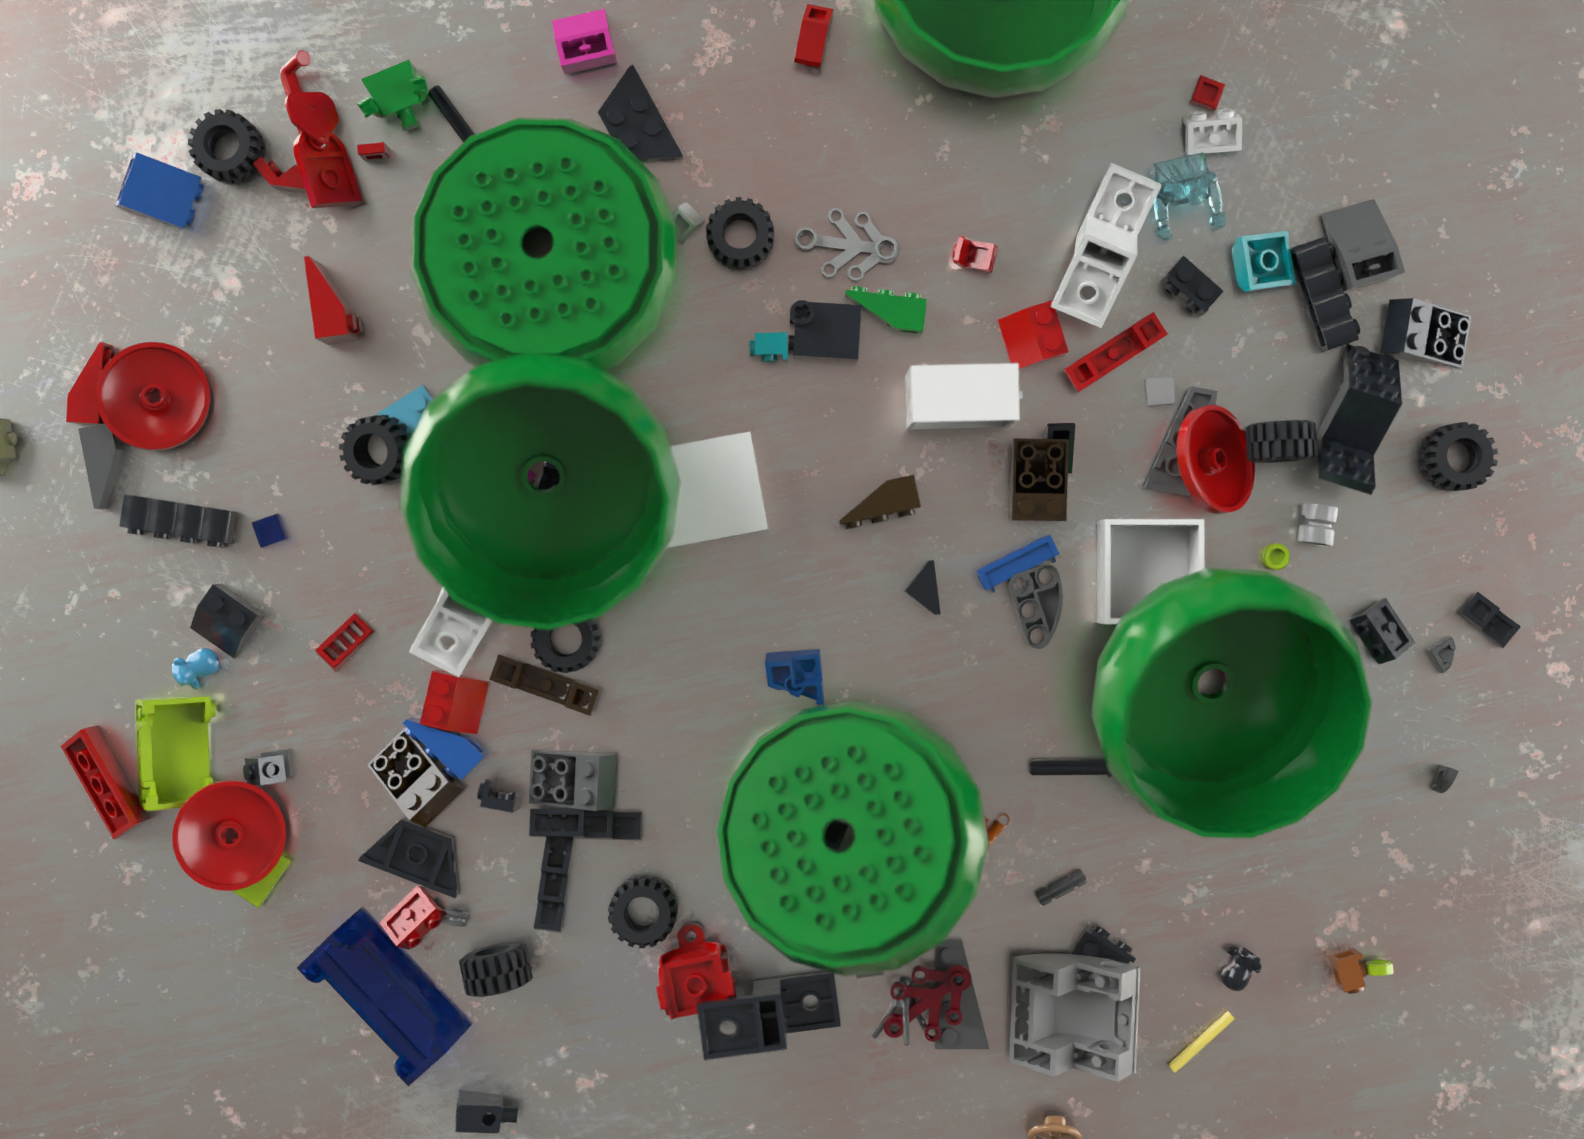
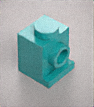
M787 332L755 333V340H749L750 357L761 358V362H776L777 357H782L783 362H788Z

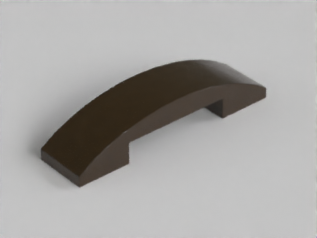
M500 654L497 656L489 679L513 689H520L559 703L569 709L589 716L593 712L600 691L561 674Z

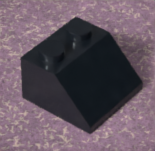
M212 584L198 604L190 628L235 659L266 614L225 585Z

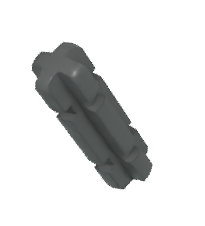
M1077 870L1071 873L1069 878L1066 876L1049 885L1048 889L1043 888L1036 892V897L1039 903L1045 906L1052 902L1051 899H1058L1075 890L1074 887L1077 886L1079 888L1087 883V879L1081 870Z

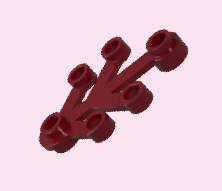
M917 965L912 969V980L917 984H923L927 980L943 982L936 988L910 986L899 981L891 985L890 994L895 1000H902L905 997L920 998L918 1002L909 1008V1023L930 1007L928 1024L924 1029V1035L928 1041L935 1042L941 1036V1029L939 1027L941 1001L950 991V1008L946 1011V1021L953 1026L960 1024L962 1021V1012L960 1010L962 991L968 989L972 981L969 969L963 965H952L947 971L926 969L922 965ZM917 971L924 972L925 976L923 978H917L915 976V973ZM959 975L963 978V981L956 983L953 981V978ZM900 987L903 989V993L895 994L893 990ZM892 1013L886 1016L883 1027L886 1035L891 1038H898L903 1034V1013L901 1015ZM957 1013L959 1017L953 1020L949 1018V1015ZM892 1024H896L899 1026V1029L892 1031L889 1027ZM935 1029L937 1034L931 1036L928 1034V1030Z

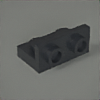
M1184 255L1160 281L1164 284L1163 289L1170 296L1180 298L1184 302V308L1194 316L1196 314L1200 317L1204 315L1224 292Z
M1386 598L1378 600L1364 613L1350 619V623L1356 633L1360 636L1370 651L1371 656L1378 664L1397 659L1416 643Z
M490 777L485 780L484 784L480 783L477 799L481 800L480 807L511 813L520 809L522 798L515 797V792L507 790L496 791L498 777Z
M1087 924L1070 949L1072 954L1105 958L1129 964L1130 961L1134 963L1136 960L1135 956L1131 953L1133 948L1121 940L1115 943L1109 939L1110 933L1099 925L1093 928Z

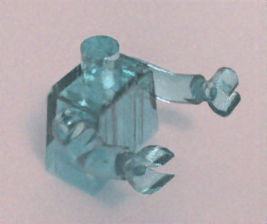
M1203 152L1153 163L1154 181L1161 184L1159 193L1154 201L1156 221L1159 222V226L1155 228L1157 236L1161 237L1164 241L1173 239L1168 226L1169 213L1167 207L1169 203L1173 206L1187 203L1197 206L1204 199L1209 198V205L1213 210L1210 225H1215L1214 229L1226 226L1225 212H1222L1221 209L1223 207V200L1218 178L1215 173L1209 171Z

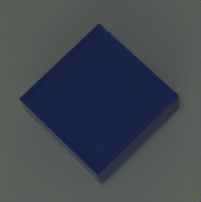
M279 514L251 522L260 548H265L288 539Z

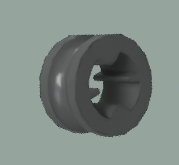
M447 907L445 909L447 917L443 919L445 924L458 927L467 926L468 922L465 918L469 916V911L455 907Z

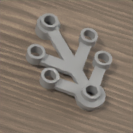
M833 208L829 211L828 221L832 225L837 226L846 239L816 235L815 231L809 227L800 228L795 235V243L802 250H810L814 246L845 250L832 261H827L821 266V274L827 279L833 278L839 268L860 252L870 253L871 255L859 265H852L848 269V278L852 282H859L862 280L864 273L877 263L887 264L896 260L900 250L899 244L894 238L881 235L871 222L869 213L865 211L858 212L854 222L858 228L866 231L873 242L860 239L844 218V213L840 208ZM838 212L841 215V219L834 221L831 218V214ZM865 216L868 222L862 225L858 222V217ZM807 235L811 238V242L803 244L801 237ZM888 246L891 249V253L884 255L881 252V248ZM827 265L834 268L832 274L828 275L824 272V268ZM858 269L861 272L860 277H852L851 271Z

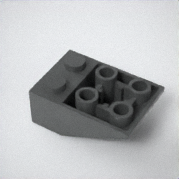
M1375 199L1321 214L1328 240L1334 249L1336 268L1338 267L1341 270L1343 276V283H1341L1343 292L1391 279L1405 273L1398 245Z
M531 750L529 803L591 811L615 808L617 754Z

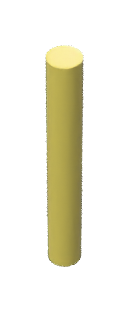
M1228 1011L1224 1013L1173 1059L1168 1066L1176 1073L1234 1021L1235 1018Z

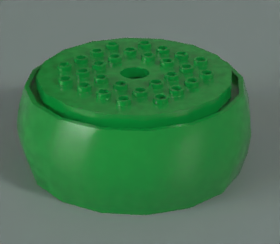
M873 0L877 16L904 58L944 87L990 98L1044 91L1095 59L1124 19L1129 0Z
M518 117L470 136L432 172L412 218L411 275L431 325L471 365L478 366L515 355L533 352L584 359L606 371L620 365L655 331L677 281L678 228L659 180L622 141L571 118ZM536 227L549 230L554 238V246L551 252L541 259H533L527 256L522 248L524 235L530 229Z
M527 352L474 367L429 402L404 448L400 510L417 559L455 602L498 624L551 630L597 618L646 583L673 537L681 481L664 426L631 385L584 359ZM537 462H549L558 469L560 480L553 488L546 490L538 489L528 479L529 468Z
M1206 568L1160 584L1122 616L1098 658L1092 718L1108 771L1147 813L1204 838H1254L1299 822L1338 791L1364 748L1372 701L1358 644L1320 596L1268 571ZM1211 669L1224 671L1226 676L1225 683L1219 691L1213 694L1199 692L1198 681L1206 671Z
M861 700L803 709L760 736L729 779L717 827L723 881L748 927L790 961L845 977L900 969L944 942L977 896L989 845L980 789L952 743L910 712ZM837 819L848 821L855 831L854 844L849 850L842 853L834 852L825 842L826 828Z

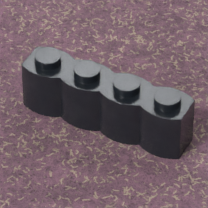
M1325 237L1291 248L1293 269L1297 275L1299 287L1306 301L1308 314L1322 352L1359 340L1360 326L1358 321L1353 319L1349 309L1352 308L1351 299L1341 288L1343 276L1341 270L1338 267L1335 268L1333 264L1334 249L1332 244L1327 242Z
M124 494L119 527L127 528V533L144 535L145 530L154 532L153 537L170 540L171 535L181 536V542L197 544V539L207 540V546L223 548L224 543L232 544L237 512Z

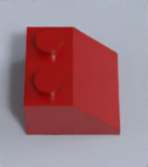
M1053 300L1025 308L997 320L1010 363H1018V370L1065 356L1069 352L1056 309L1051 307Z
M433 670L419 724L447 731L478 734L490 681L464 675L457 677L447 671Z

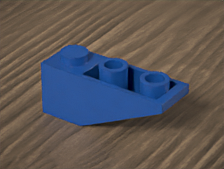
M412 717L403 722L407 727L405 732L413 740H420L426 746L425 752L434 760L439 759L446 765L444 770L454 779L457 777L460 780L464 779L488 755L468 735L419 724L420 720Z

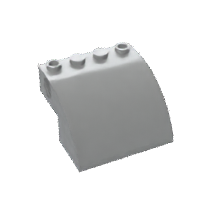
M1030 954L1013 957L1009 1063L1053 1077L1072 1068L1116 1082L1136 1074L1141 967L1110 959L1076 954Z

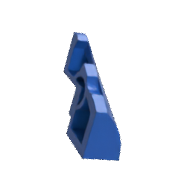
M820 649L766 653L765 668L768 687L776 690H786L798 698L802 695L816 700L818 705H824Z

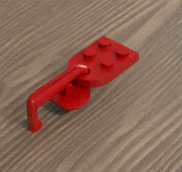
M299 50L281 68L280 78L286 94V110L291 123L297 127L299 133L294 142L293 152L311 208L359 205L363 202V198L347 151L342 141L332 133L339 122L335 104L330 96L323 92L301 91L295 72L301 66H308L311 58L307 51Z

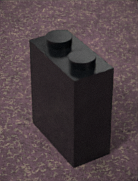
M810 302L814 308V318L810 324L799 326L792 322L790 318V324L795 325L794 335H789L788 351H793V358L858 362L862 305ZM805 306L802 309L796 308L794 313H797L796 318L799 320L803 317L808 318L810 313H807V310L809 309Z

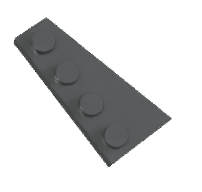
M1193 386L1188 388L1143 488L1192 497L1183 482L1178 465V433L1183 420L1192 410L1216 404L1218 391Z
M945 939L944 942L935 947V970L947 971L949 967L957 964L969 969L961 939ZM958 975L953 978V981L960 983L963 981V978ZM935 981V988L943 982ZM971 981L968 989L962 991L960 1005L962 1021L960 1024L953 1026L946 1021V1011L950 1008L951 991L942 998L939 1019L941 1036L935 1041V1049H989L973 982ZM957 1013L949 1015V1018L953 1020L959 1017Z

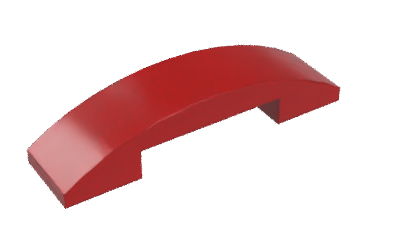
M1152 312L1065 368L1064 372L1077 392H1080L1168 335L1155 313Z

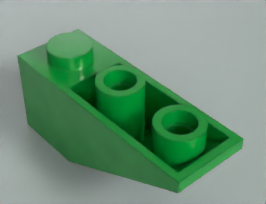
M852 286L851 290H846V299L855 305H862V310L893 331L922 335L927 299L921 298V294L908 292L905 293V296L894 295V291L885 289L878 290V293L867 292L868 288Z

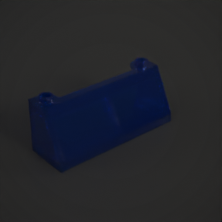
M361 908L327 937L297 967L310 982L320 983L325 979L399 1057L394 1063L395 1072L407 1086H410L444 1056L471 1027V1024Z

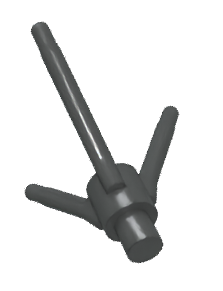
M900 979V982L910 985V980ZM900 988V990H897V994L903 993L902 988ZM905 997L902 1000L894 999L891 1007L873 1033V1038L876 1039L884 1029V1019L886 1016L894 1013L897 1007H903L904 1045L908 1046L910 1044L909 1007L916 1003L915 999L912 997ZM920 1014L916 1018L924 1031L926 1023Z

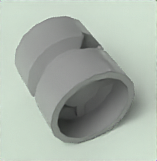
M1303 503L1300 519L1304 521V524L1299 526L1297 541L1333 546L1335 530L1331 526L1337 522L1338 508Z

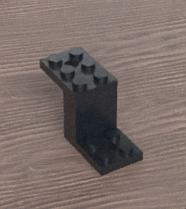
M1347 344L1343 351L1344 382L1317 432L1318 478L1372 495L1376 487L1374 454L1402 406L1399 360L1388 354L1381 355L1371 352L1363 346Z
M827 971L757 980L753 982L752 995L697 1002L704 1060L786 1050L787 1033L841 1026L834 973ZM808 995L815 996L819 1001L818 1005L813 1009H808L803 1005V999ZM727 1020L732 1021L736 1025L735 1032L730 1035L724 1034L720 1029L721 1023Z

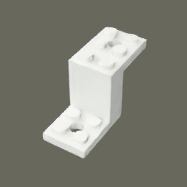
M1110 163L1078 231L1074 257L1052 301V308L1102 328L1137 257V236L1159 193L1160 183ZM1121 193H1128L1132 197V202L1127 206H1121L1116 201L1117 196ZM1084 286H1092L1096 290V294L1091 298H1085L1081 295L1080 290Z
M441 588L436 605L414 641L409 653L459 677L492 620L455 602ZM450 636L454 639L455 644L445 646L441 643L440 638Z

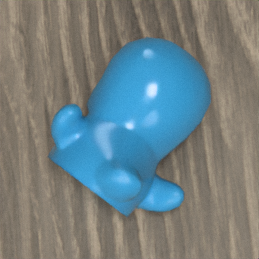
M201 648L190 654L186 660L180 657L176 658L172 664V673L175 680L180 686L190 685L193 689H199L197 678L211 675L217 671L219 667L218 655L209 648Z

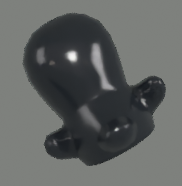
M1240 945L1239 947L1227 948L1226 952L1234 958L1221 972L1222 983L1232 991L1243 990L1251 979L1252 971L1256 973L1262 971L1261 959Z

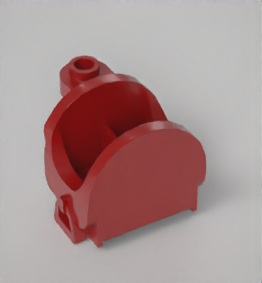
M695 922L684 924L677 935L679 948L670 950L659 958V985L656 986L660 1009H665L666 1015H670L671 1020L698 1014L697 1002L737 997L734 984L735 976H733L726 946L718 942H707L705 930L700 924ZM693 931L696 937L693 939L689 938L687 932Z

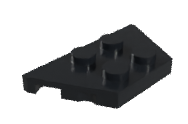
M634 65L629 66L598 111L610 136L622 141L639 160L682 159L683 155Z
M402 818L359 857V862L450 897L456 898L458 896L453 837L427 827L425 828Z

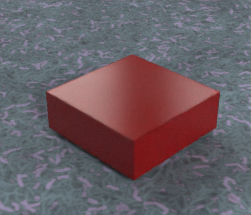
M1200 75L1189 102L1214 112L1217 109L1226 84Z
M384 142L357 145L358 155L364 161L389 159L390 148Z

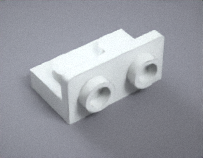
M1220 109L1217 111V114L1195 111L1191 112L1190 116L1183 117V123L1186 125L1185 153L1187 155L1242 150V117L1234 112L1233 109Z

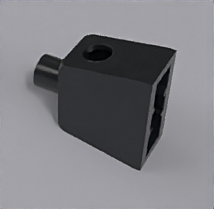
M459 1090L455 1116V1132L499 1133L501 1123H517L518 1107L503 1106L501 1095Z

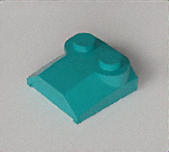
M1289 231L1236 238L1232 248L1237 284L1241 290L1250 293L1257 290L1297 284L1289 245Z

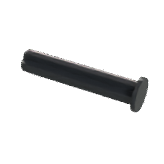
M439 85L434 86L428 91L429 97L462 142H465L470 136L475 134Z
M1032 759L1029 764L1031 775H1107L1108 778H1111L1112 775L1108 771L1105 759Z

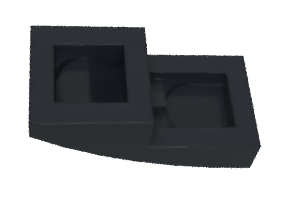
M1479 592L1473 596L1460 612L1474 627L1501 648L1506 646L1521 627L1499 611L1500 608Z

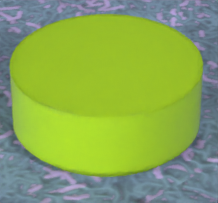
M1269 544L1263 549L1261 560L1266 568L1281 570L1289 564L1290 552L1282 544Z
M1377 959L1365 963L1367 975L1385 976L1394 973L1393 962L1390 960Z

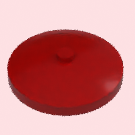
M144 342L123 349L109 360L98 379L96 403L103 422L119 440L141 450L163 451L184 444L201 429L209 413L211 393L203 369L192 356L170 344Z
M1207 405L1192 410L1183 420L1177 438V459L1183 482L1192 498L1206 511L1213 514H1226L1237 511L1247 503L1255 481V463L1247 460L1246 431L1239 420L1230 411L1221 406Z
M238 780L215 782L202 787L192 794L180 808L174 821L172 832L173 850L183 871L200 885L220 891L243 889L265 878L281 858L286 842L285 821L274 799L261 788Z

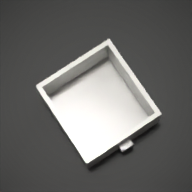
M1018 363L911 366L905 375L906 430L1007 428L1020 420L1019 401L1022 400V392H1019Z
M750 432L671 446L681 483L674 534L666 549L769 531Z
M1104 519L1096 521V623L1118 624L1125 613L1160 584L1203 570L1204 519Z

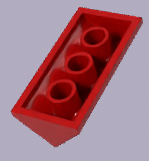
M98 725L79 730L61 745L63 752L113 840L151 819L148 812L140 807L138 794Z

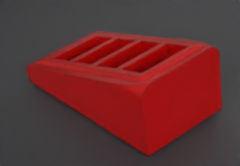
M354 613L315 652L336 672L364 644L374 631ZM352 624L363 633L360 637L350 628ZM345 632L355 640L352 645L342 636ZM339 640L347 650L343 652L335 642ZM329 648L339 656L336 660L327 652Z

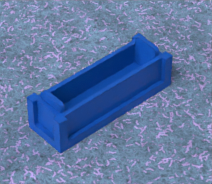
M1046 535L975 570V573L983 589H990L994 593L996 592L994 586L1012 578L1017 573L1033 568L1049 559L1054 563L1056 562L1055 556L1060 553L1051 535Z

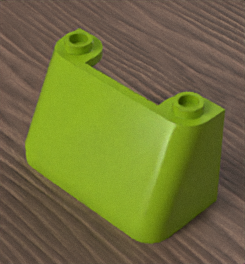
M211 696L136 699L138 796L140 807L144 810L181 808L185 801L204 786L215 783L210 776L208 723H210L211 717L216 715L215 702L211 701Z

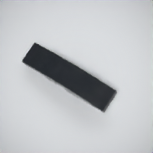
M530 809L529 836L642 841L643 813L589 811L582 809Z
M546 837L534 929L558 933L562 931L574 839Z

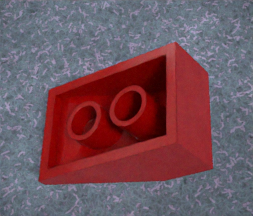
M304 256L315 339L327 345L360 341L359 333L363 332L361 318L357 317L355 311L324 266L312 257Z

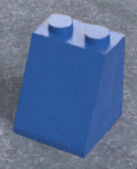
M136 152L131 157L115 207L179 229H184L185 224L190 226L193 220L195 210H192L191 207L194 199L199 200L204 187V185L200 184L202 177Z

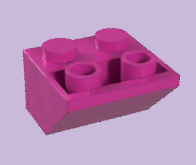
M605 9L552 21L555 43L564 74L617 63Z

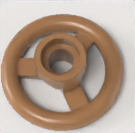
M1054 1115L1045 1117L1044 1124L1031 1128L1027 1135L1028 1139H1040L1036 1135L1046 1137L1047 1139H1082V1135L1077 1129L1066 1125L1065 1118Z

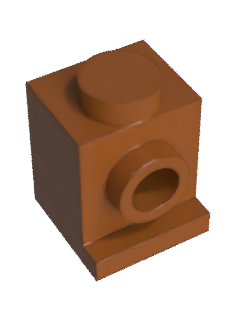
M1353 948L1328 956L1338 988L1348 994H1355L1364 990L1363 987L1366 986L1364 982L1366 970L1361 961L1358 962V960L1363 959L1362 953Z

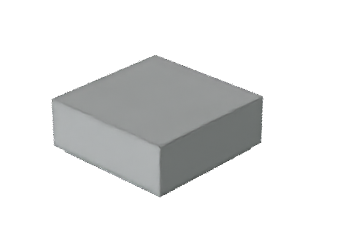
M1173 376L1145 379L1147 406L1176 403Z

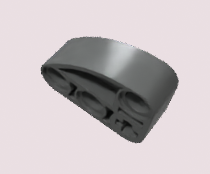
M1050 564L1038 565L1017 573L1008 579L1006 583L1023 639L1028 646L1037 649L1044 648L1050 642L1056 631L1062 610L1063 592L1060 575L1057 568ZM1045 568L1052 573V580L1048 584H1043L1039 579L1041 570ZM1018 577L1020 581H1026V586L1023 587L1024 591L1022 592L1020 589H1014L1013 584L1017 583L1016 579ZM1026 603H1031L1035 607V613L1030 618H1025L1022 614V607ZM1039 628L1042 630L1044 637L1040 643L1034 644L1030 639V635L1034 629Z

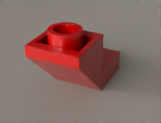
M807 4L802 18L794 63L821 68L834 9Z
M260 157L253 162L269 185L276 190L306 193L297 165L292 166L283 173L273 160L268 162Z

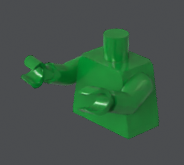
M410 60L361 79L371 97H365L357 104L365 118L374 115L378 118L385 117L388 122L399 120L403 131H409L418 126L414 113L424 108L423 101L428 96V86L424 76H417L416 69Z

